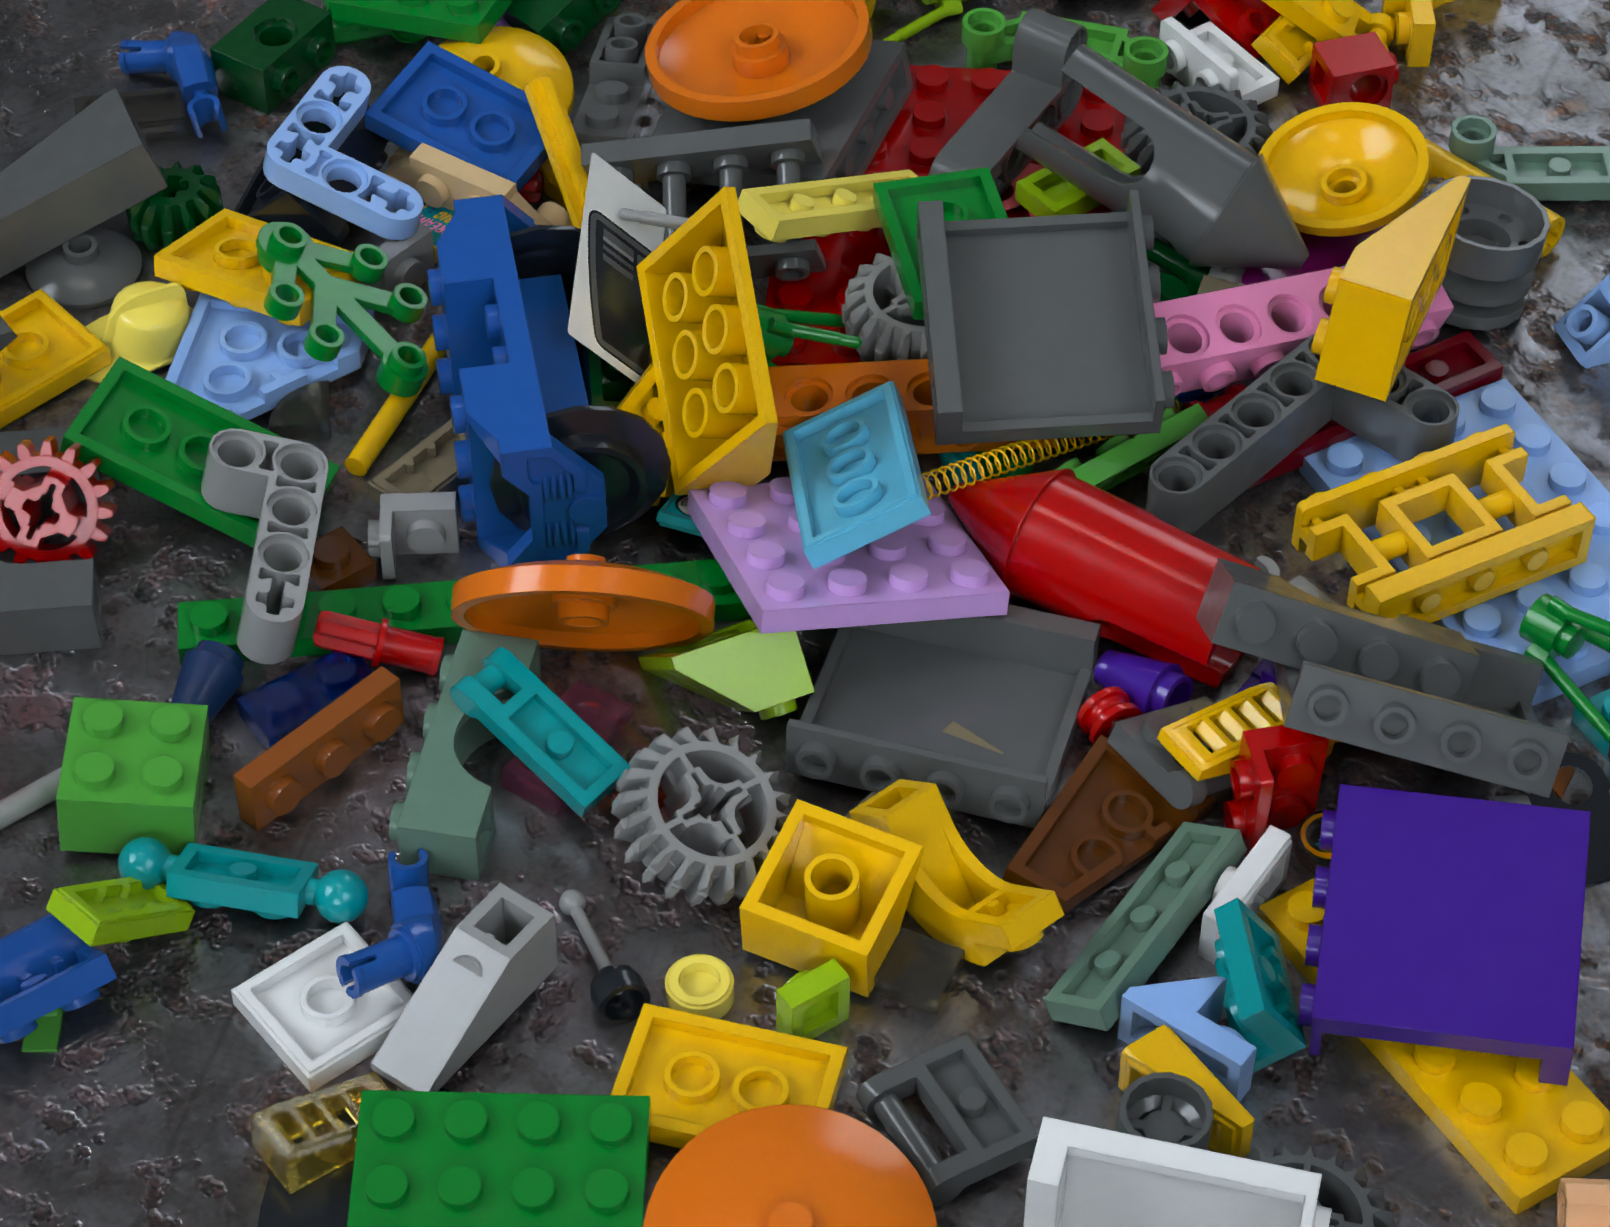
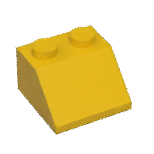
M797 799L739 907L742 949L800 972L804 970L811 971L834 958L850 976V991L868 998L896 943L922 859L923 846Z

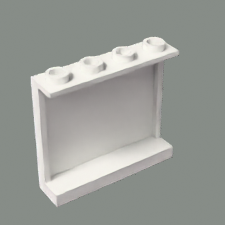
M1043 1116L1027 1179L1023 1227H1329L1332 1208L1317 1205L1322 1174Z

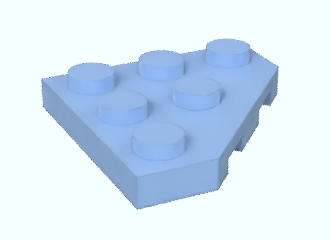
M200 292L165 379L250 420L360 369L368 346L336 314V325L341 328L345 335L344 343L336 359L329 362L319 361L312 358L303 346L304 339L310 328V320L301 327L282 324L273 317L247 308L234 307L227 301ZM366 310L374 318V310Z

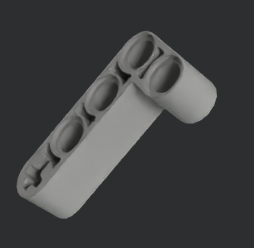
M230 428L219 431L212 437L209 443L201 483V494L205 501L215 509L259 519L237 633V646L242 654L250 660L260 664L273 665L284 662L291 656L295 648L308 588L328 473V459L320 449L306 442L244 429Z

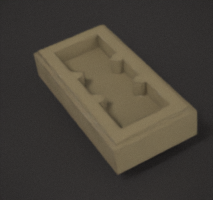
M451 418L367 483L369 498L380 505V494L454 491L457 493L459 485L469 484V478L458 479L454 453V441L465 440V433L454 434Z

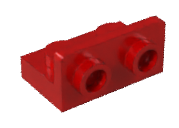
M1284 725L1243 731L1239 757L1230 762V781L1233 793L1232 799L1225 801L1223 804V819L1225 828L1240 830L1247 848L1244 854L1245 858L1270 825L1278 829H1289L1304 823L1307 819L1314 816L1329 743L1328 738L1284 727Z

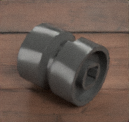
M1172 1072L1151 1073L1137 1078L1124 1090L1119 1102L1116 1130L1121 1133L1208 1150L1214 1118L1212 1102L1204 1089L1188 1077Z

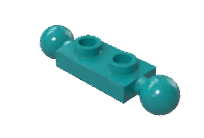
M139 837L127 843L118 858V870L121 878L132 877L142 881V887L145 890H150L156 884L166 882V897L189 900L192 904L201 908L225 906L255 911L256 914L267 919H284L287 917L298 919L306 905L316 906L320 915L326 920L338 924L349 923L362 915L369 899L368 888L364 880L355 872L347 869L330 871L321 879H318L319 863L189 842L178 856L172 855L167 846L158 839Z

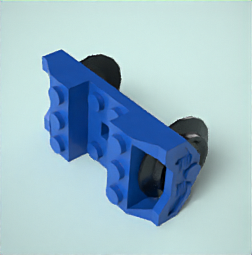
M502 194L453 200L454 215L436 243L438 268L428 269L427 275L432 306L442 305L443 314L431 315L436 351L446 350L447 358L436 359L440 395L452 394V396H449L454 434L465 433V440L454 441L458 479L469 478V484L458 486L462 522L474 521L478 546L501 567L534 561L566 560L568 555L587 554L590 551V544L599 535L619 530L647 513L664 492L671 467V460L664 438L641 416L613 406H589L575 338L568 333L581 229L574 226L534 224V219Z

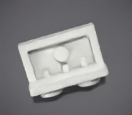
M1172 16L1161 21L1159 39L1168 47L1166 72L1172 74L1186 87L1193 86L1196 80L1201 86L1210 88L1220 83L1222 91L1240 90L1242 100H1256L1257 105L1278 96L1280 78L1211 21L1191 30L1185 28Z

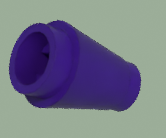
M1109 649L1099 658L1094 670V681L1097 685L1103 688L1112 686L1123 688L1130 698V703L1136 704L1142 714L1192 700L1193 680L1184 674L1182 667L1178 664L1124 652L1120 653Z

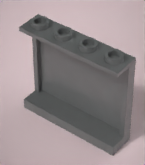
M872 40L871 51L867 60L851 80L833 94L800 110L767 119L729 122L697 118L682 113L670 106L666 113L659 118L657 127L651 136L810 118L821 140L822 163L806 164L800 170L801 182L864 175L914 88L905 42ZM772 168L751 170L743 176V189L777 185V171ZM716 175L691 177V180L687 182L720 186L719 177ZM658 181L640 183L644 192L656 201L659 200L663 193L662 183Z
M1129 190L1126 212L944 221L942 200L918 201L916 240L936 445L1160 433L1164 408L1174 407V379L1171 370L1162 371L1160 355H1166L1168 347L1167 325L1165 317L1155 318L1153 302H1160L1161 297L1160 271L1158 265H1148L1146 251L1153 250L1154 226L1152 214L1141 213L1139 190Z
M1331 603V604H1334V605H1336V606H1339V607H1342V608H1345V609H1348V610H1351V611H1354V612H1357V613H1361V614H1365V615H1369V616H1374V617H1379V618H1386V617H1383V616H1379V615H1375V614H1372V613L1364 612V611H1361V610L1353 609V608H1350V607H1346V606L1338 605V604H1335V603ZM1468 639L1466 640L1481 658L1462 703L1304 660L1301 670L1273 662L1284 727L1547 798L1550 797L1571 736L1567 731L1538 724L1531 704L1544 669L1541 659Z
M1008 604L1007 615L841 627L836 633L815 683V692L811 693L800 721L789 718L787 723L785 772L879 793L899 779L936 783L947 809L1035 828L1050 807L1077 727V714L1086 701L1094 678L1101 624ZM952 721H955L1004 753H998L942 732V730Z

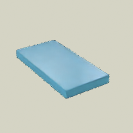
M888 381L782 433L803 551L813 569L931 515L904 401L894 381Z

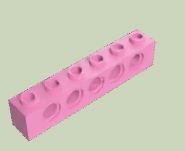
M1333 268L1153 303L1155 318L1165 317L1167 354L1160 355L1162 371H1172L1175 396L1179 393L1198 389L1213 392L1228 386L1232 382L1251 378L1258 379L1307 338L1315 334L1321 318H1330L1333 305L1323 302V297ZM1441 285L1411 350L1422 348L1433 342L1440 333L1439 329L1454 309L1443 285Z

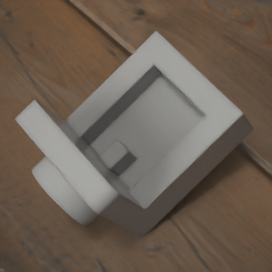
M420 222L417 232L410 238L404 240L384 238V243L378 247L387 254L389 263L381 280L377 283L369 284V286L393 292L395 287L401 283H411L420 287L427 282V270L435 269L432 230Z

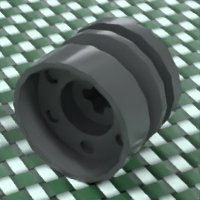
M1468 175L1467 177L1471 178L1447 272L1442 283L1454 306L1453 311L1444 323L1462 329L1491 330L1506 327L1521 317L1535 277L1534 269H1536L1550 229V221L1547 210L1533 195L1520 187L1492 177ZM1454 178L1447 179L1446 181L1434 187L1431 194L1440 189L1442 186H1444L1451 180H1453Z

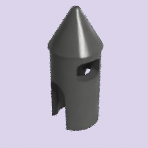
M1081 44L1061 68V71L1140 125L1151 136L1154 145V160L1149 171L1145 175H1131L1123 172L1040 121L1035 124L1032 130L1027 127L1023 129L1017 141L1016 149L1113 212H1126L1129 190H1139L1141 213L1152 214L1154 232L1168 240L1175 248L1176 253L1189 261L1188 266L1300 269L1310 255L1262 153L1256 156L1087 45Z

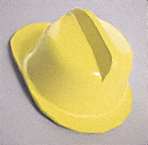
M142 281L128 285L115 296L110 314L100 317L85 326L109 347L112 358L110 365L86 378V380L100 384L119 356L150 372L172 364L194 308L188 306L186 292L180 283L166 284L156 281Z

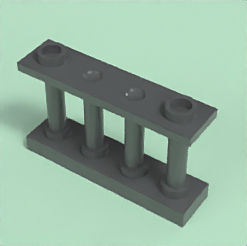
M810 118L581 144V165L587 175L589 174L591 154L595 153L634 184L653 181L662 183L663 206L666 208L667 214L686 218V183L691 180V177L716 175L720 180V190L724 186L736 187L737 198L739 199L743 189V176L748 174V171L772 168L777 171V185L801 182L800 170L806 164L822 163L821 140ZM741 215L742 226H743L744 237H745L744 217ZM665 228L664 240L676 229ZM803 238L788 239L783 243L746 246L752 279L776 277L783 281H799L808 278L810 273L826 271V259L816 239L803 240Z

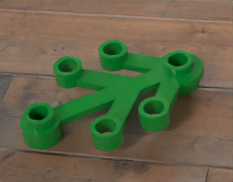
M271 222L264 225L256 238L258 261L271 273V286L264 300L266 312L273 318L281 321H291L298 316L305 300L303 290L295 284L296 275H298L312 289L310 328L303 342L305 351L312 358L323 362H329L337 358L345 340L343 331L336 325L337 314L381 359L375 372L378 384L385 391L395 396L411 397L416 395L421 389L429 371L425 352L411 342L403 341L397 343L364 308L392 315L395 319L404 323H415L420 320L428 303L426 293L420 287L411 283L398 284L394 291L390 292L333 277L324 269L328 268L352 274L355 279L363 283H377L381 280L389 263L387 254L378 246L360 244L352 253L315 243L301 227L290 222Z

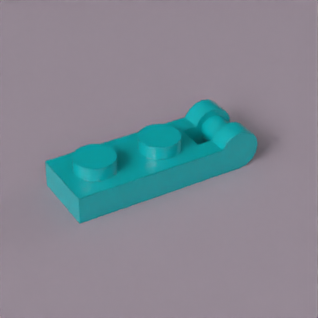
M497 647L483 659V669L474 677L465 675L450 688V695L462 712L471 718H477L582 818L617 786L619 777L624 770H629L630 765L509 650ZM500 688L510 690L514 694L504 705L493 695Z

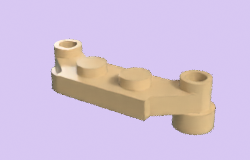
M423 142L413 153L399 147L389 158V167L383 172L417 190L423 201L434 208L445 207L454 211L453 200L502 194L534 219V224L573 226L568 211L559 204L544 202L535 210L517 192L516 183Z

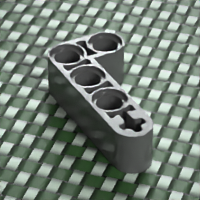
M1037 8L1028 10L1023 16L1014 38L1012 71L940 150L932 163L928 175L989 167L998 193L1001 196L1032 161V158L1016 149L1017 141L1023 129L1027 127L1032 130L1035 124L1040 121L1057 131L1075 110L1084 86L1062 72L1061 68L1081 44L1087 45L1088 31L1086 27Z

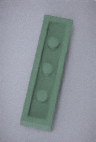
M1186 821L1182 823L1043 999L1052 1020L1109 1031L1120 1016L1122 995L1129 987L1142 986L1146 983L1212 897L1215 886L1225 869L1229 866L1235 867L1246 853L1247 848L1240 830Z

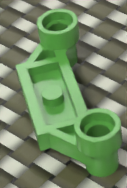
M976 8L968 11L962 19L961 37L962 43L967 47L966 68L998 69L999 63L1012 61L1016 31L1027 11H1022L1019 18L1006 21L1002 13L991 8ZM1063 18L1086 27L1088 31V47L1151 88L1160 87V78L1166 73L1168 62V47L1162 40L1151 36H1138L1130 39L1129 29Z

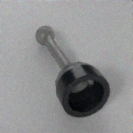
M576 889L566 890L559 898V907L564 914L572 916L599 969V972L593 977L590 984L592 1004L599 1018L605 1024L623 1025L632 1022L639 1017L643 1004H650L651 996L642 977L631 966H612L584 911L586 906L585 896Z

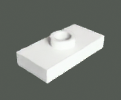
M1270 825L1238 868L1229 866L1225 869L1215 886L1212 902L1203 913L1197 956L1215 965V960L1218 957L1215 950V941L1220 938L1214 909L1235 898H1239L1257 915L1258 906L1273 898L1287 879L1292 847L1290 834Z

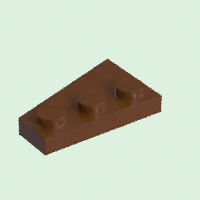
M1100 735L1006 867L1002 880L1016 885L1055 891L1061 908L1066 913L1166 845L1184 821L1198 823L1209 816L1216 799L1206 795L1201 804L1183 810L1176 809L1107 742V737Z

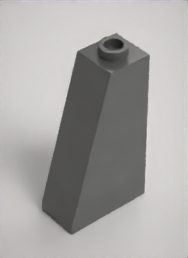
M116 88L103 94L0 172V277L168 187L142 130Z

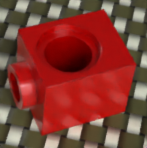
M1375 31L1313 43L1308 88L1319 106L1342 102H1362L1390 108L1393 85L1397 84L1399 80V65L1394 53L1387 51Z

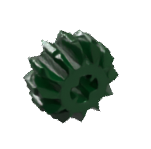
M177 161L171 168L164 169L159 166L168 187L126 209L129 229L133 232L134 239L145 242L149 252L167 247L224 209L221 190L215 176L205 175L201 165H194L184 169L179 161Z

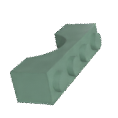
M462 630L454 655L446 654L444 656L439 676V689L441 692L438 703L429 702L425 711L423 722V739L425 742L422 751H413L409 758L406 773L408 793L405 802L396 801L390 816L389 838L391 841L398 842L401 864L412 865L418 863V849L422 848L428 853L429 874L480 881L496 830L492 787L474 778L463 768V765L476 749L497 737L477 718H471L459 709L450 695V688L465 675L474 677L483 669V659L497 647L509 650L541 680L538 640ZM500 688L493 694L503 705L514 696L510 690Z

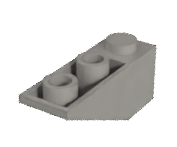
M500 882L455 927L373 1058L371 1069L405 1091L437 1092L558 966L555 914Z

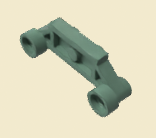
M1464 115L1458 117L1452 123L1448 146L1454 155L1496 179L1520 187L1533 195L1538 201L1610 200V146L1495 145L1497 128L1488 118L1480 115Z

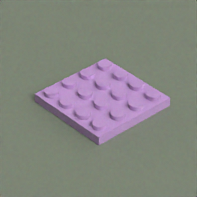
M779 477L773 479L770 483H759L754 486H744L733 481L715 482L710 488L690 489L688 491L687 511L761 634L1007 615L1010 591L941 496L937 498L932 496L928 501L931 515L813 569L803 551L790 477ZM923 479L927 497H929L930 493L928 492L926 487V480ZM932 485L933 494H938V492Z

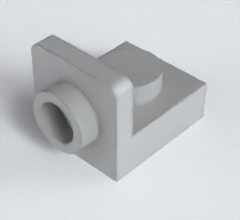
M456 491L380 494L379 519L368 520V550L370 557H381L383 580L396 579L397 555L459 553L460 532Z

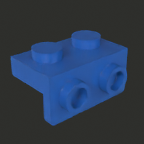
M51 913L0 938V1044L10 1043L27 1036L38 1027L36 1019L60 1007L62 1011H72L93 1002L101 995L99 987L117 978L106 953L90 947Z

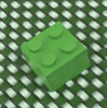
M74 697L56 796L60 851L120 854L123 847L133 839L152 837L164 843L172 855L179 856L189 842L198 843L210 760L208 705Z

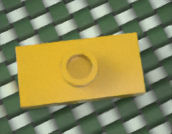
M1280 15L1251 45L1289 85L1311 64L1313 43L1320 41L1283 15Z

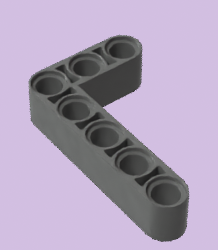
M1313 334L1155 460L1150 467L1146 510L1164 522L1192 534L1330 420L1335 421L1398 460L1405 462L1413 459L1420 453L1431 452L1454 443L1459 404L1456 398L1449 392L1404 366L1386 402L1314 380L1320 355L1311 353V346L1315 335Z

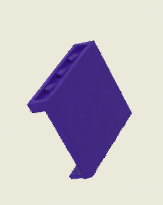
M1340 784L1337 811L1323 809L1319 850L1332 852L1330 867L1316 866L1312 907L1325 909L1323 925L1309 924L1305 966L1318 967L1316 985L1302 983L1298 1025L1311 1027L1309 1054L1320 1056L1322 1034L1328 1033L1540 1059L1539 1083L1567 1086L1575 1041L1591 812Z

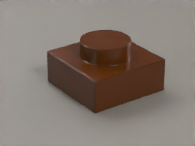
M343 526L316 539L308 582L310 592L362 588L377 580L375 561Z

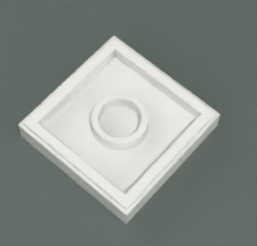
M348 922L340 924L231 989L234 1006L310 1093L377 1053L413 996V993L400 979L367 992L357 999H352L347 995V987L355 983L353 981L342 987L336 971V960L341 955L350 954L369 946Z

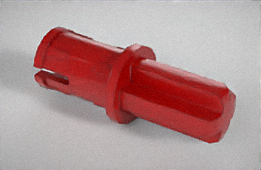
M324 610L317 617L313 633V644L318 648L371 660L370 666L373 668H377L380 662L435 677L443 650L444 637H434L390 626L389 619L382 617L381 623Z

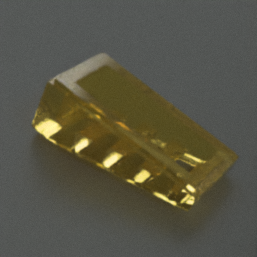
M375 1071L272 1105L249 1117L253 1147L289 1194L354 1159L362 1090L390 1091ZM347 1111L356 1124L346 1127L338 1115ZM324 1123L331 1133L321 1136L315 1128ZM299 1136H302L305 1140L298 1144L292 1141Z

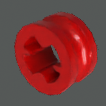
M1112 686L1096 692L1087 699L1077 714V724L1083 733L1090 735L1089 739L1094 745L1100 735L1109 739L1117 721L1142 715V712L1136 704L1130 703V698L1123 688Z

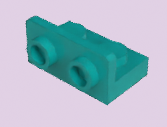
M1235 898L1214 909L1220 938L1215 941V950L1218 956L1215 960L1217 976L1224 977L1227 980L1224 1006L1229 1027L1241 1034L1247 1042L1257 1047L1254 1073L1307 1047L1302 1026L1298 1025L1299 1013L1280 937L1239 898Z

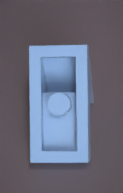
M1215 976L1129 987L1122 995L1118 1039L1130 1045L1165 1024L1167 1028H1171L1239 1102L1251 1088L1257 1047L1247 1042L1236 1030L1217 1024L1223 1010L1226 978Z

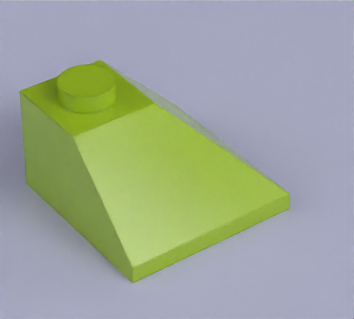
M752 619L713 631L705 639L691 644L659 649L638 656L641 669L733 710L744 712L758 711L761 720L795 711L798 709L795 698L815 692L797 632L761 634Z

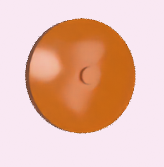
M680 0L667 10L652 28L645 45V59L650 81L655 92L672 108L707 120L729 122L753 121L781 116L800 110L826 98L844 86L856 75L868 58L872 46V28L864 0Z
M572 554L568 555L566 560L518 563L463 577L452 588L451 618L456 624L468 631L538 640L539 647L599 652L645 651L683 646L700 641L711 635L714 631L715 599L705 589L666 574L645 568L606 562V559L599 555Z
M788 1104L760 1107L734 1114L715 1123L689 1141L673 1157L656 1183L648 1202L643 1227H937V1220L927 1188L917 1170L908 1158L880 1132L855 1118L830 1109Z

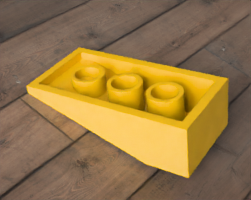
M1458 175L1354 248L1344 269L1334 266L1323 297V302L1333 305L1330 318H1321L1311 346V353L1320 355L1314 380L1386 402L1445 278L1471 182L1470 177Z

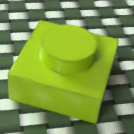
M834 958L811 971L804 970L795 974L784 986L776 990V1032L814 1039L849 1019L850 976Z

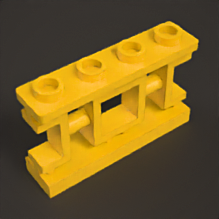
M1503 424L1484 432L1473 433L1463 440L1434 451L1420 453L1413 459L1384 470L1367 473L1360 479L1331 490L1312 494L1307 499L1300 501L1296 506L1291 544L1299 553L1306 551L1305 554L1312 562L1340 552L1358 574L1350 578L1346 603L1350 608L1386 618H1396L1403 614L1433 623L1586 562L1596 517L1582 502L1571 505L1572 502L1565 494L1537 504L1519 483L1524 479L1529 454L1522 447L1513 449L1515 432L1508 424ZM1480 485V488L1487 496L1477 500L1468 489ZM1446 511L1464 534L1432 546L1413 523ZM1506 516L1515 528L1503 532V528L1497 523L1496 519ZM1375 525V528L1382 537L1370 541L1362 529ZM1400 557L1409 569L1395 574V569L1388 561Z

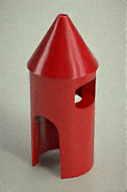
M1071 469L976 481L972 486L966 485L964 489L958 487L955 492L950 491L948 496L950 504L975 545L1010 591L1009 599L1020 598L1052 614L1101 624L1100 637L1124 645L1151 659L1178 664L1182 667L1185 675L1215 689L1228 679L1244 656V652L1211 643L1196 620V615L1218 558L1257 570H1261L1260 568L1164 522L1147 510L1077 478Z

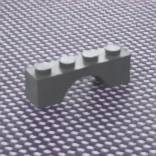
M1218 558L1196 615V620L1211 643L1300 670L1304 660L1460 703L1464 700L1481 658L1466 638L1458 631L1403 614L1396 618H1379L1357 613L1314 597L1288 583L1280 576Z

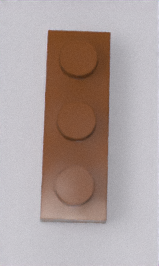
M379 667L233 774L240 818L258 832L278 816L292 811L302 798L326 780L339 776L348 767L349 763L377 742H383L391 737L397 728L405 722L400 679L385 667Z

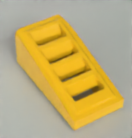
M1267 682L1245 689L1161 728L1157 739L1196 781L1230 774L1231 760H1236L1239 757L1243 731L1284 725L1278 687L1273 682ZM1203 740L1214 752L1211 753L1200 741Z
M1163 1024L1124 1048L1121 1053L1118 1087L1123 1092L1137 1078L1151 1073L1172 1072L1190 1078L1204 1089L1212 1102L1214 1118L1208 1150L1246 1158L1251 1149L1254 1117L1170 1027L1167 1028Z

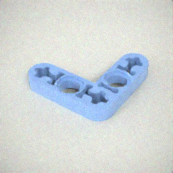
M349 66L328 68L320 75L269 139L263 162L264 175L275 186L380 237L389 240L410 238L417 232L424 206L423 199L418 191L337 151L365 115L371 92L370 80L364 73ZM345 93L339 101V106L332 103L334 96L339 97ZM309 121H318L329 126L332 131L316 133L305 128L303 124ZM296 148L301 150V159L295 158L290 163L289 161L296 153ZM345 180L355 185L357 190L350 193L340 192L332 188L329 182ZM370 195L371 200L370 202H367V198Z

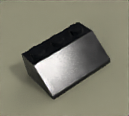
M345 93L339 97L334 96L332 103L339 106V101ZM364 115L337 151L379 171L388 158V154L384 149L389 140L366 129ZM309 121L303 124L305 128L316 133L332 131L329 126L318 121ZM296 148V153L289 162L291 163L295 158L301 159L302 151ZM263 158L234 211L267 223L290 222L296 224L311 238L338 246L350 231V226L346 223L347 220L269 182L263 172ZM345 180L329 182L332 188L340 192L350 193L357 190L355 185Z

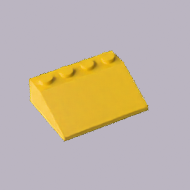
M724 186L636 266L667 450L671 460L675 495H688L690 489L710 488L715 482L733 481L744 486H754L771 472L778 420L736 187Z

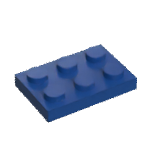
M430 41L424 45L365 112L366 129L413 153L423 142L516 183L518 193L548 158L525 91Z

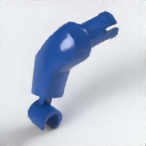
M175 30L166 40H122L120 48L122 50H129V52H119V64L123 74H168L174 82L178 83L197 137L204 138L201 127L211 121H218L222 132L226 131L227 121L220 100L217 97L218 86L213 61L196 34Z
M422 848L418 849L419 862L412 865H403L396 862L395 851H391L388 854V879L393 925L388 933V939L353 953L341 955L336 960V971L342 987L353 981L355 983L346 989L347 995L352 999L362 997L367 992L402 978L414 984H420L444 946L445 935L441 915L433 891L429 888V857L426 850Z

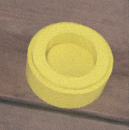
M707 954L685 956L677 960L669 968L665 976L666 1004L670 1009L720 1019L728 1013L734 1002L733 973L729 966L717 957Z

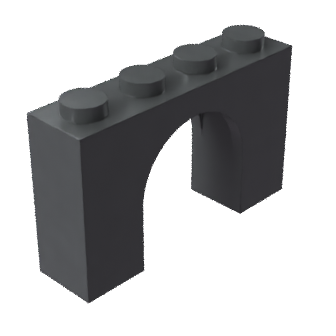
M69 427L0 432V454L7 450L18 458L17 445L28 438L35 445L36 450L40 451L43 441L48 436L56 437L58 451H60L63 436ZM32 467L17 475L23 477L26 474L37 479L46 476L51 467ZM97 470L93 473L97 481L105 479V474ZM74 480L73 484L79 500L87 504L82 489ZM56 486L39 499L43 503L40 511L42 513L41 517L51 516L55 512L51 508L54 500L52 495ZM8 508L13 523L18 522L14 510ZM94 558L38 563H10L0 560V656L101 648L102 599Z

